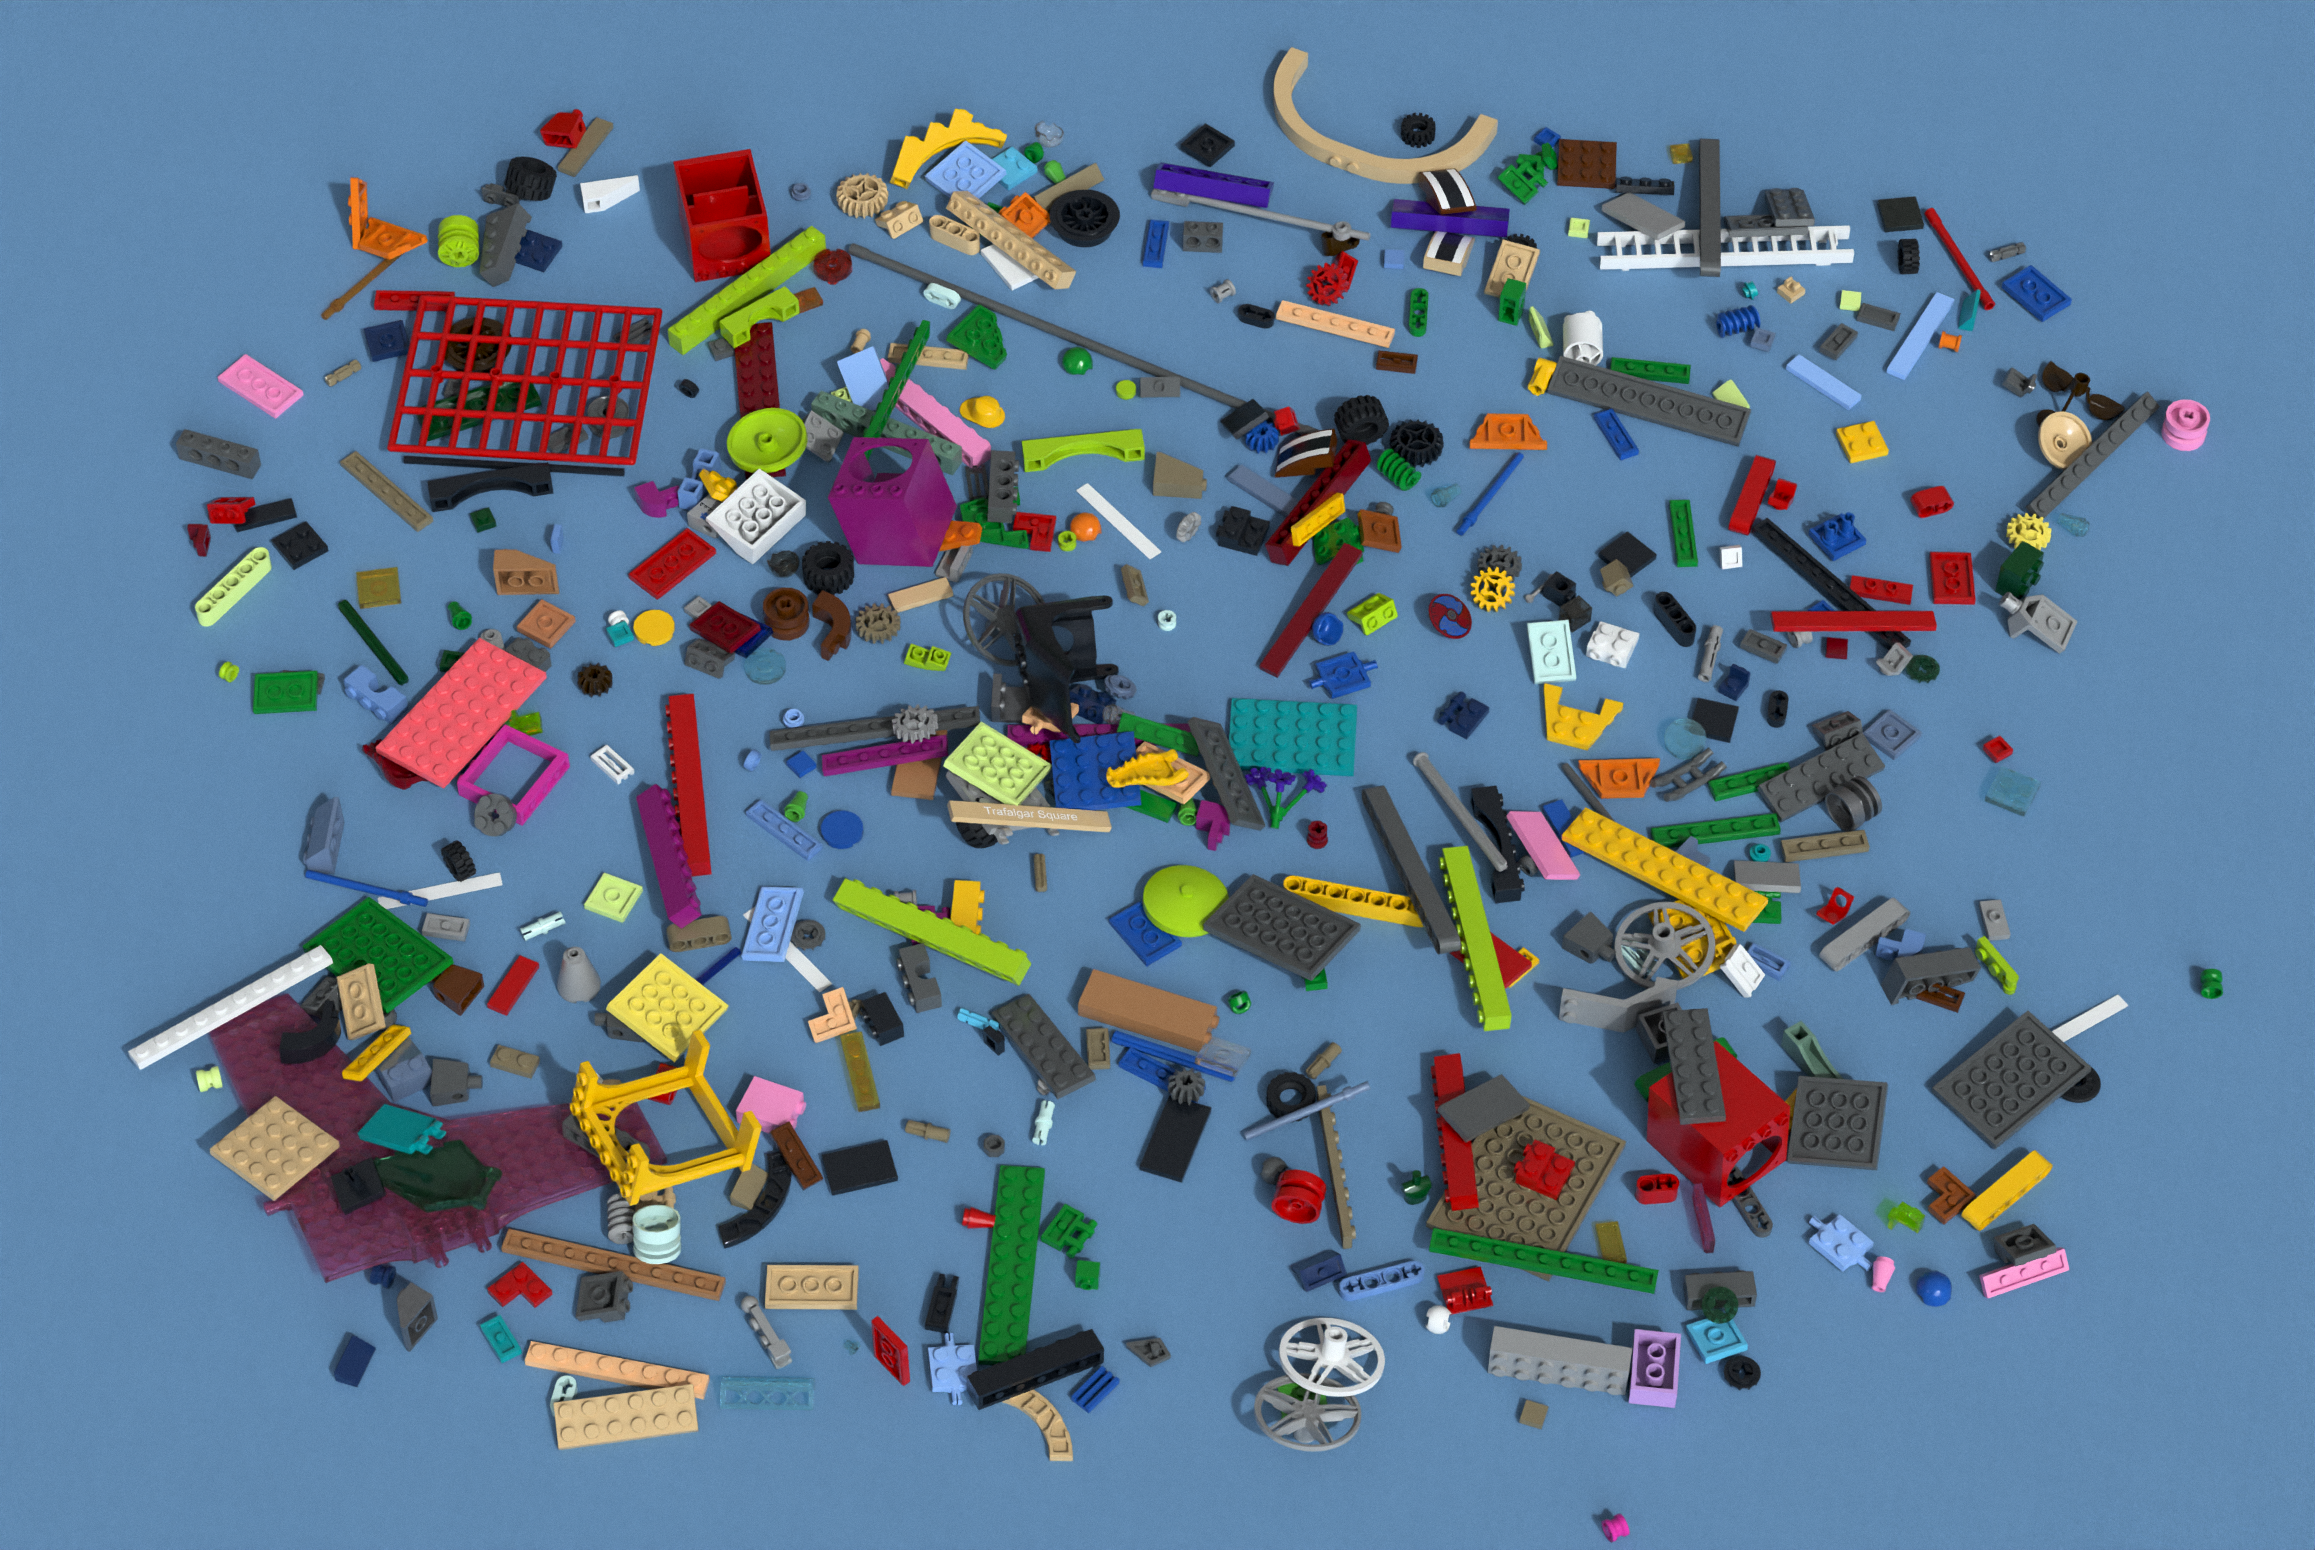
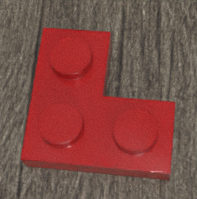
M1017 512L1013 531L1026 530L1027 534H1032L1030 550L1051 552L1057 518L1054 515Z
M521 1262L487 1288L488 1294L502 1307L521 1294L536 1308L553 1295L552 1290L524 1262Z

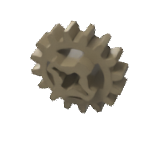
M875 603L872 605V608L865 606V612L859 611V616L856 617V631H859V637L865 636L866 642L872 639L873 644L877 640H880L881 644H884V639L892 641L891 636L897 637V631L901 629L900 616H898L897 610L892 611L890 605L884 608V603H881L880 607H877Z

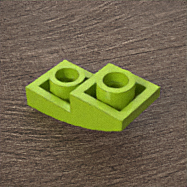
M911 644L904 664L925 670L945 671L951 652L932 646L931 650Z

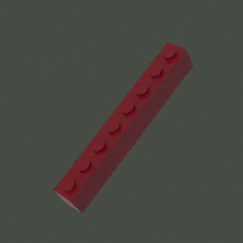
M1348 439L1336 454L1333 467L1325 468L1266 542L1265 546L1272 563L1290 565L1308 542L1307 540L1301 546H1294L1291 527L1334 494L1343 493L1344 496L1372 461L1365 442Z

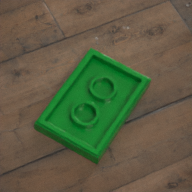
M318 671L255 674L254 714L317 711Z

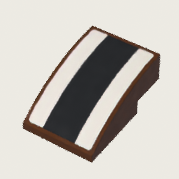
M1455 168L1420 172L1419 187L1426 193V201L1439 214L1477 210L1467 183Z
M1335 428L1302 435L1279 448L1275 478L1315 475L1316 468L1333 467L1337 447Z

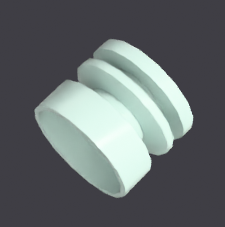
M650 1205L639 1209L633 1215V1252L639 1260L649 1264H663L676 1259L680 1255L681 1218L678 1211L666 1205Z

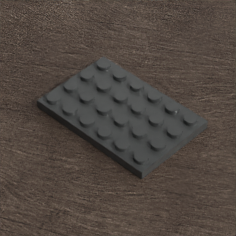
M1253 874L1203 924V928L1206 932L1312 981L1361 930V924Z
M2026 1011L1933 1086L1932 1092L1991 1147L1997 1149L2089 1074L2092 1067L2032 1013Z

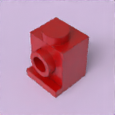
M1288 406L1274 411L1276 416L1273 419L1276 429L1280 431L1281 436L1300 430L1295 411Z

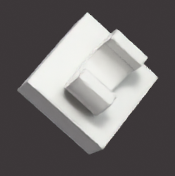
M1740 545L1720 547V567L1722 569L1742 567V547Z

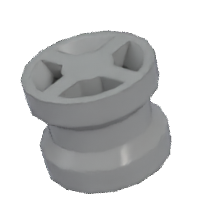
M1787 632L1788 639L1794 648L1801 647L1803 643L1809 644L1813 640L1811 632Z

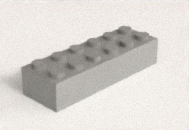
M1494 1326L1488 1373L1498 1377L1508 1376L1519 1380L1539 1381L1543 1384H1558L1567 1388H1583L1591 1392L1602 1391L1608 1392L1611 1395H1625L1632 1348Z

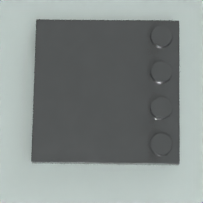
M1799 1076L1787 1158L1788 1163L1878 1170L1888 1083Z

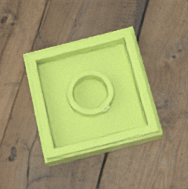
M603 873L586 900L584 908L623 923L643 892V887Z

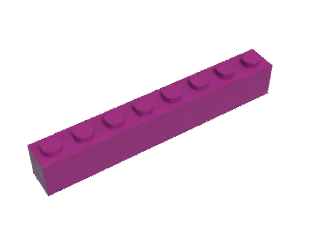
M654 784L638 795L636 800L668 919L682 929L702 915L700 910L701 903L695 892L697 888L692 881V870L687 863L688 856L683 848L684 841L679 833L680 826L675 819L674 814L676 812L670 801L672 799L671 794L667 789H662L657 784Z

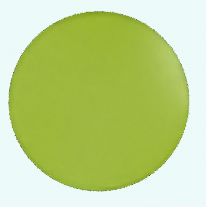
M1129 380L1120 381L1116 386L1117 396L1124 400L1133 398L1136 395V385Z

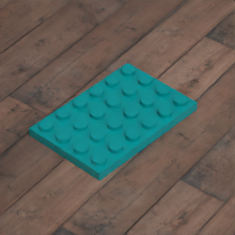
M1232 698L1229 744L1241 771H1250L1253 768H1257L1259 771L1261 767L1271 768V772H1275V769H1280L1282 773L1303 774L1304 771L1308 772L1309 769H1312L1315 775L1354 777L1357 705Z

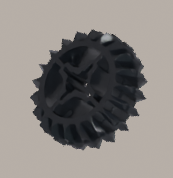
M1410 419L1408 423L1402 421L1401 426L1396 425L1395 430H1392L1389 440L1390 449H1393L1394 453L1399 454V458H1404L1405 462H1409L1414 467L1417 465L1424 467L1425 463L1431 466L1432 461H1437L1438 457L1441 456L1442 448H1444L1443 436L1439 428H1435L1433 423L1428 424L1427 420L1420 422L1417 419L1416 422H1413Z

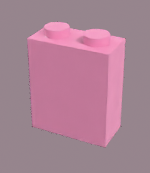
M754 1076L736 1110L737 1123L741 1124L744 1112L752 1110L761 1124V1131L769 1134L770 1131L789 1121L795 1130L799 1114L802 1115L806 1108L803 1092Z

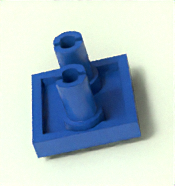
M1850 512L1846 514L1841 513L1809 529L1808 534L1832 561L1866 545L1867 540L1853 525L1855 516Z

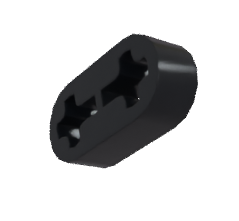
M1243 304L1238 309V318L1245 324L1264 329L1274 325V313L1269 309L1251 304Z
M1781 690L1773 691L1769 698L1767 723L1774 728L1782 727L1786 722L1789 698L1787 693ZM1777 699L1781 700L1780 705H1776ZM1775 713H1779V719H1775Z

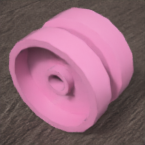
M2178 400L2169 405L2161 430L2162 438L2166 444L2180 451L2195 450L2203 445L2210 423L2208 410L2205 406L2193 400Z

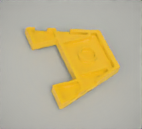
M1545 683L1543 693L1548 741L1588 751L1601 736L1606 726L1610 725L1614 717L1618 713L1620 714L1623 709L1624 703L1606 698L1600 715L1559 705L1563 688Z

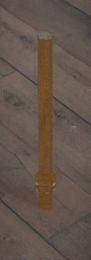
M403 254L381 262L341 298L335 299L330 304V307L321 314L322 318L327 320L335 312H340L349 300Z

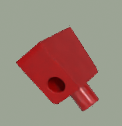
M574 109L571 113H557L540 129L545 145L576 149L586 131L582 112Z

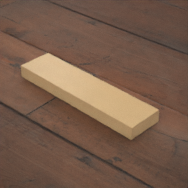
M891 343L888 362L901 363L903 352H907L908 345ZM925 346L916 365L966 370L969 354L959 349Z

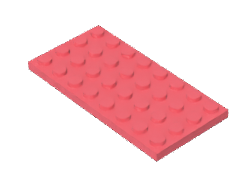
M479 638L376 746V752L444 789L547 678L546 672Z

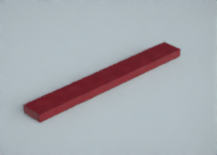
M1347 543L1343 544L1259 665L1260 670L1276 678L1279 677L1310 632L1314 620L1324 612L1362 557L1363 553L1361 550Z

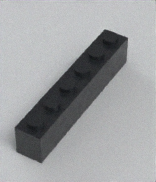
M1093 1329L1078 1332L1074 1336L1057 1340L1053 1344L1036 1348L1034 1351L1024 1355H1018L1008 1361L996 1363L987 1369L973 1372L967 1376V1392L977 1409L981 1410L1104 1363V1347Z

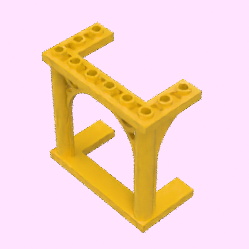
M701 1030L692 1032L683 1067L618 1085L600 1084L597 1082L598 1075L590 1062L580 1063L570 1103V1111L578 1119L581 1130L586 1132L591 1146L597 1150L600 1156L601 1163L606 1165L611 1179L617 1183L622 1197L626 1198L630 1206L638 1204L640 1196L736 1167H739L741 1172L751 1168L762 1126L752 1110L743 1113L739 1131L703 1076L710 1044ZM689 1087L728 1149L676 1165L661 1166L649 1164V1159L639 1143L631 1145L629 1153L621 1146L615 1134V1120L619 1113L632 1103ZM596 1114L607 1115L610 1120H600Z

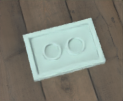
M1569 620L1527 623L1534 684L1576 681Z

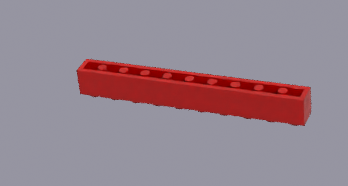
M694 694L669 696V705H665L666 717H671V721H667L668 734H672V738H668L669 749L674 750V754L670 755L671 767H675L676 770L671 772L672 782L677 784V788H673L674 801L679 802V805H675L676 818L680 817V822H678L680 826L679 833L680 835L682 834L683 848L688 856L687 863L692 870L691 877L711 875Z

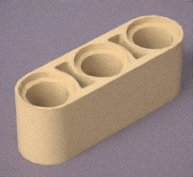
M934 215L930 218V237L933 240L967 255L979 253L980 234L976 230L942 215Z

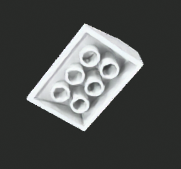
M758 469L706 517V521L738 555L754 564L806 515V500L761 469Z

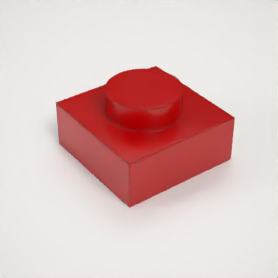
M2001 736L1985 743L1982 749L1995 763L2013 753V748Z

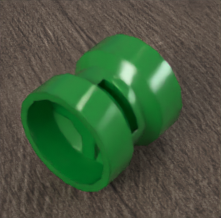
M2206 969L2201 972V995L2203 997L2216 999L2223 995V986L2221 984L2223 978L2220 970Z

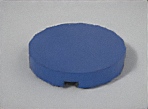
M845 810L833 812L821 824L822 838L833 848H850L862 839L864 834L863 822L853 812Z

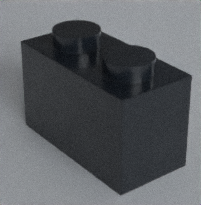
M886 992L861 1001L862 1010L859 1011L861 1019L864 1023H868L872 1039H876L880 1046L904 1037L903 1023Z

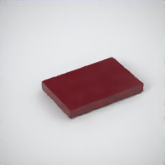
M720 601L689 624L691 631L730 654L761 630L758 623Z

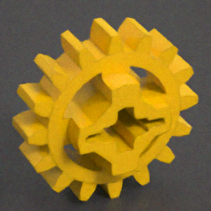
M1488 567L1487 573L1481 570L1480 577L1474 576L1476 583H1471V588L1475 589L1471 591V596H1476L1473 599L1474 603L1480 602V609L1486 606L1487 612H1490L1491 608L1498 612V607L1500 606L1506 609L1505 603L1511 604L1510 596H1515V592L1512 591L1515 588V584L1510 583L1513 580L1512 577H1506L1507 572L1505 570L1499 573L1498 567H1496L1494 572L1491 571L1490 567ZM1482 582H1483V583H1484V589H1482L1481 592L1479 593L1480 586H1481V584H1482ZM1489 584L1491 587L1497 590V595L1493 593V591H1490ZM1507 587L1506 594L1502 597V591Z

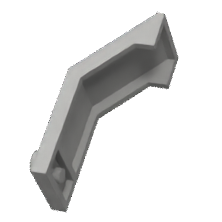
M1656 977L1655 986L1625 1000L1563 988L1559 1020L1624 1033L1636 1027L1638 1015L1674 1004L1678 981Z

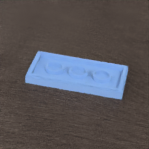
M761 886L741 955L744 961H785L804 894L802 888Z

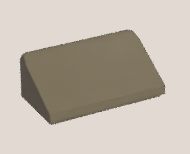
M753 1163L750 1170L741 1172L730 1195L731 1205L751 1211L759 1198L769 1173Z

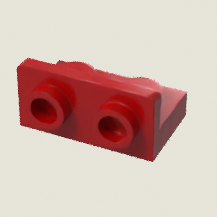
M220 497L208 503L207 509L210 523H245L244 513L248 511V508L255 505L254 497Z

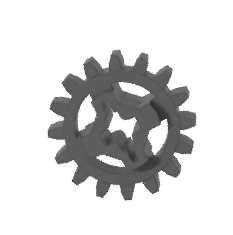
M1492 545V550L1485 548V553H1480L1477 563L1478 573L1481 570L1487 573L1488 567L1494 572L1496 567H1498L1499 573L1505 570L1507 572L1506 577L1511 576L1512 582H1514L1515 577H1519L1522 570L1521 556H1517V551L1511 552V547L1504 549L1503 545H1500V548Z

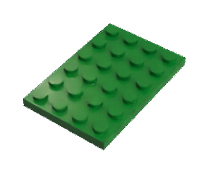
M370 897L359 903L302 946L304 952L307 953L321 945L333 961V964L325 968L337 977L366 964H374L382 1010L387 1014L454 963L450 955Z

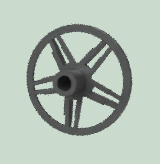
M1005 573L992 574L978 581L968 592L963 606V622L971 643L980 654L996 664L1014 667L1016 666L1015 660L996 657L986 649L1001 636H1005L1013 652L1015 651L1017 654L1013 643L1014 634L1016 635V585L1027 591L1036 604L1045 602L1038 591L1024 579ZM1004 581L999 607L976 595V592L987 583ZM1011 582L1010 603L1009 605H1007L1009 587ZM970 605L988 619L985 624L986 630L979 640L976 639L971 628ZM989 635L993 638L983 647L981 645L982 642Z

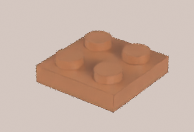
M541 599L517 625V631L551 649L576 622L575 616Z

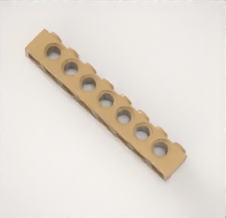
M954 191L946 207L947 210L1052 288L1065 289L1070 287L1077 271L969 191Z

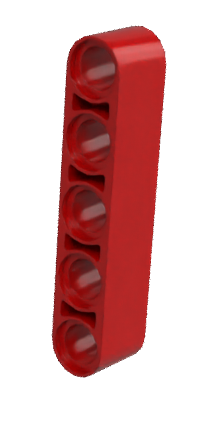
M1759 455L1755 456L1732 514L1728 528L1729 531L1749 535L1773 475L1776 460Z

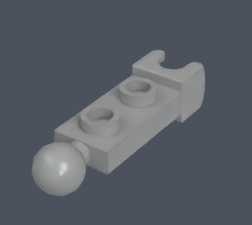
M750 1295L744 1297L741 1301V1308L745 1313L751 1315V1319H749L750 1326L754 1332H759L760 1342L764 1349L768 1348L769 1359L775 1369L789 1365L792 1359L789 1355L791 1350L784 1339L779 1340L760 1309L758 1300Z

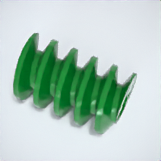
M1393 449L1385 450L1377 461V470L1382 472L1384 476L1388 477L1389 480L1394 482L1403 491L1413 488L1422 476L1421 472L1416 471V468L1413 466L1410 467V463L1405 462L1404 458H1399V454L1394 453Z

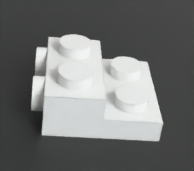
M1600 621L1597 630L1593 632L1587 645L1586 656L1613 666L1626 668L1639 640L1640 633Z

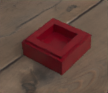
M1827 637L1826 658L1847 660L1848 639Z

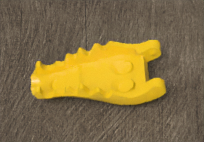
M1171 749L1165 753L1155 754L1147 752L1144 756L1140 754L1136 760L1132 757L1129 762L1125 761L1122 767H1118L1115 770L1109 767L1106 778L1108 783L1114 788L1129 785L1168 786L1183 781L1189 774L1185 768L1174 771L1171 763L1177 760L1178 754L1175 749Z

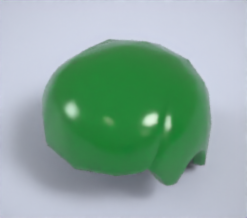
M1074 347L1067 350L1063 355L1062 366L1069 374L1085 375L1088 369L1092 370L1093 359L1086 349Z

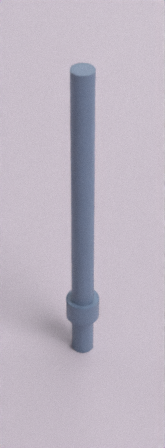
M1366 1081L1352 1088L1348 1086L1343 1088L1340 1093L1244 1132V1135L1248 1141L1341 1101L1352 1100L1356 1095L1370 1090V1085Z

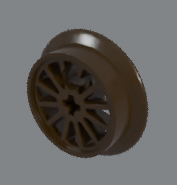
M475 317L453 324L450 333L472 334ZM483 317L480 335L501 336L503 324L494 319ZM448 341L445 360L456 371H464L470 342ZM477 344L472 372L490 373V370L495 368L499 344ZM507 344L504 362L511 350L512 345Z

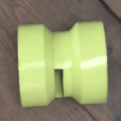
M218 1066L211 1067L209 1071H204L203 1069L196 1071L200 1092L208 1091L211 1087L216 1089L223 1087Z

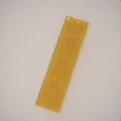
M862 1031L841 1035L840 1041L858 1112L880 1108Z

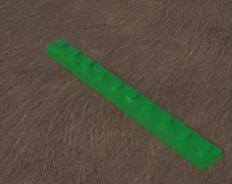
M922 320L920 326L916 327L914 338L909 340L908 350L903 352L901 364L897 365L895 376L890 378L889 388L884 390L882 402L878 403L876 414L871 416L869 428L865 429L863 437L880 438L930 337V321ZM874 448L864 452L867 460H869Z
M1433 1228L1429 1252L1655 1294L1659 1271Z

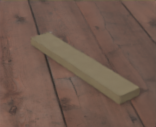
M357 451L340 461L341 466L415 531L419 532L433 522V517Z

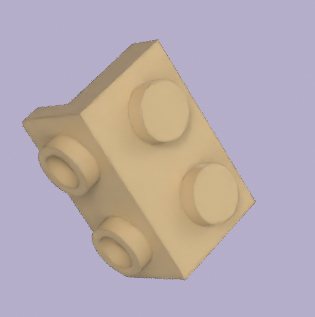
M902 201L896 204V207L892 210L882 212L881 216L876 218L875 221L878 227L886 228L890 237L895 239L921 224L923 218L917 204Z

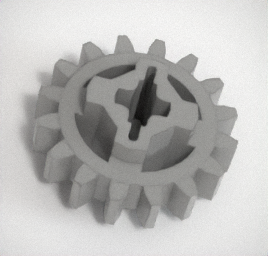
M919 704L915 708L909 705L907 710L900 709L901 714L895 713V719H892L893 733L896 734L898 739L903 738V742L909 739L911 743H914L915 740H919L921 743L923 738L930 739V734L935 735V729H938L937 714H934V710H928L927 706L920 708Z

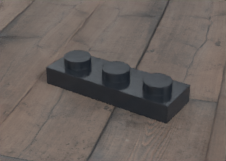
M1627 176L1616 178V192L1674 195V181L1670 179L1651 180L1646 177L1632 179Z

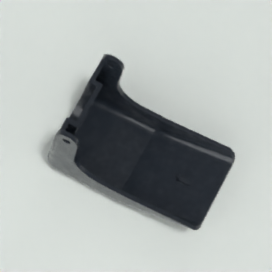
M1106 595L1023 606L1018 608L1015 613L1016 635L1013 636L1014 647L1017 650L1015 662L1031 706L1074 743L1078 744L1081 742V738L1072 724L1069 684L1105 679L1109 675H1118L1119 668L1115 664L1096 665L1097 653L1092 611L1107 609L1113 605V599ZM1052 626L1064 627L1071 632L1074 641L1069 651H1063L1055 638Z

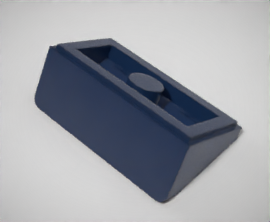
M352 1335L334 1371L336 1381L358 1387L376 1348Z

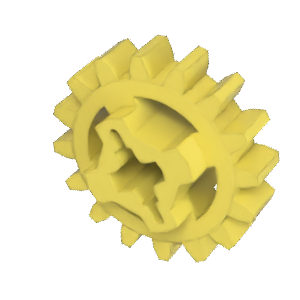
M2025 513V517L2018 514L2017 519L2012 517L2011 522L2008 523L2006 537L2009 538V544L2015 543V549L2024 541L2041 550V547L2046 548L2047 543L2050 542L2052 529L2048 528V522L2043 523V517L2037 519L2036 514H2033L2032 517L2028 513Z

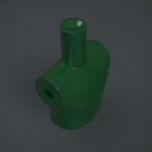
M1414 1170L1412 1180L1401 1183L1400 1187L1405 1202L1415 1205L1426 1200L1432 1185L1428 1175L1421 1177V1172Z

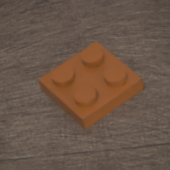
M1360 509L1357 516L1361 545L1399 553L1402 545L1398 517Z

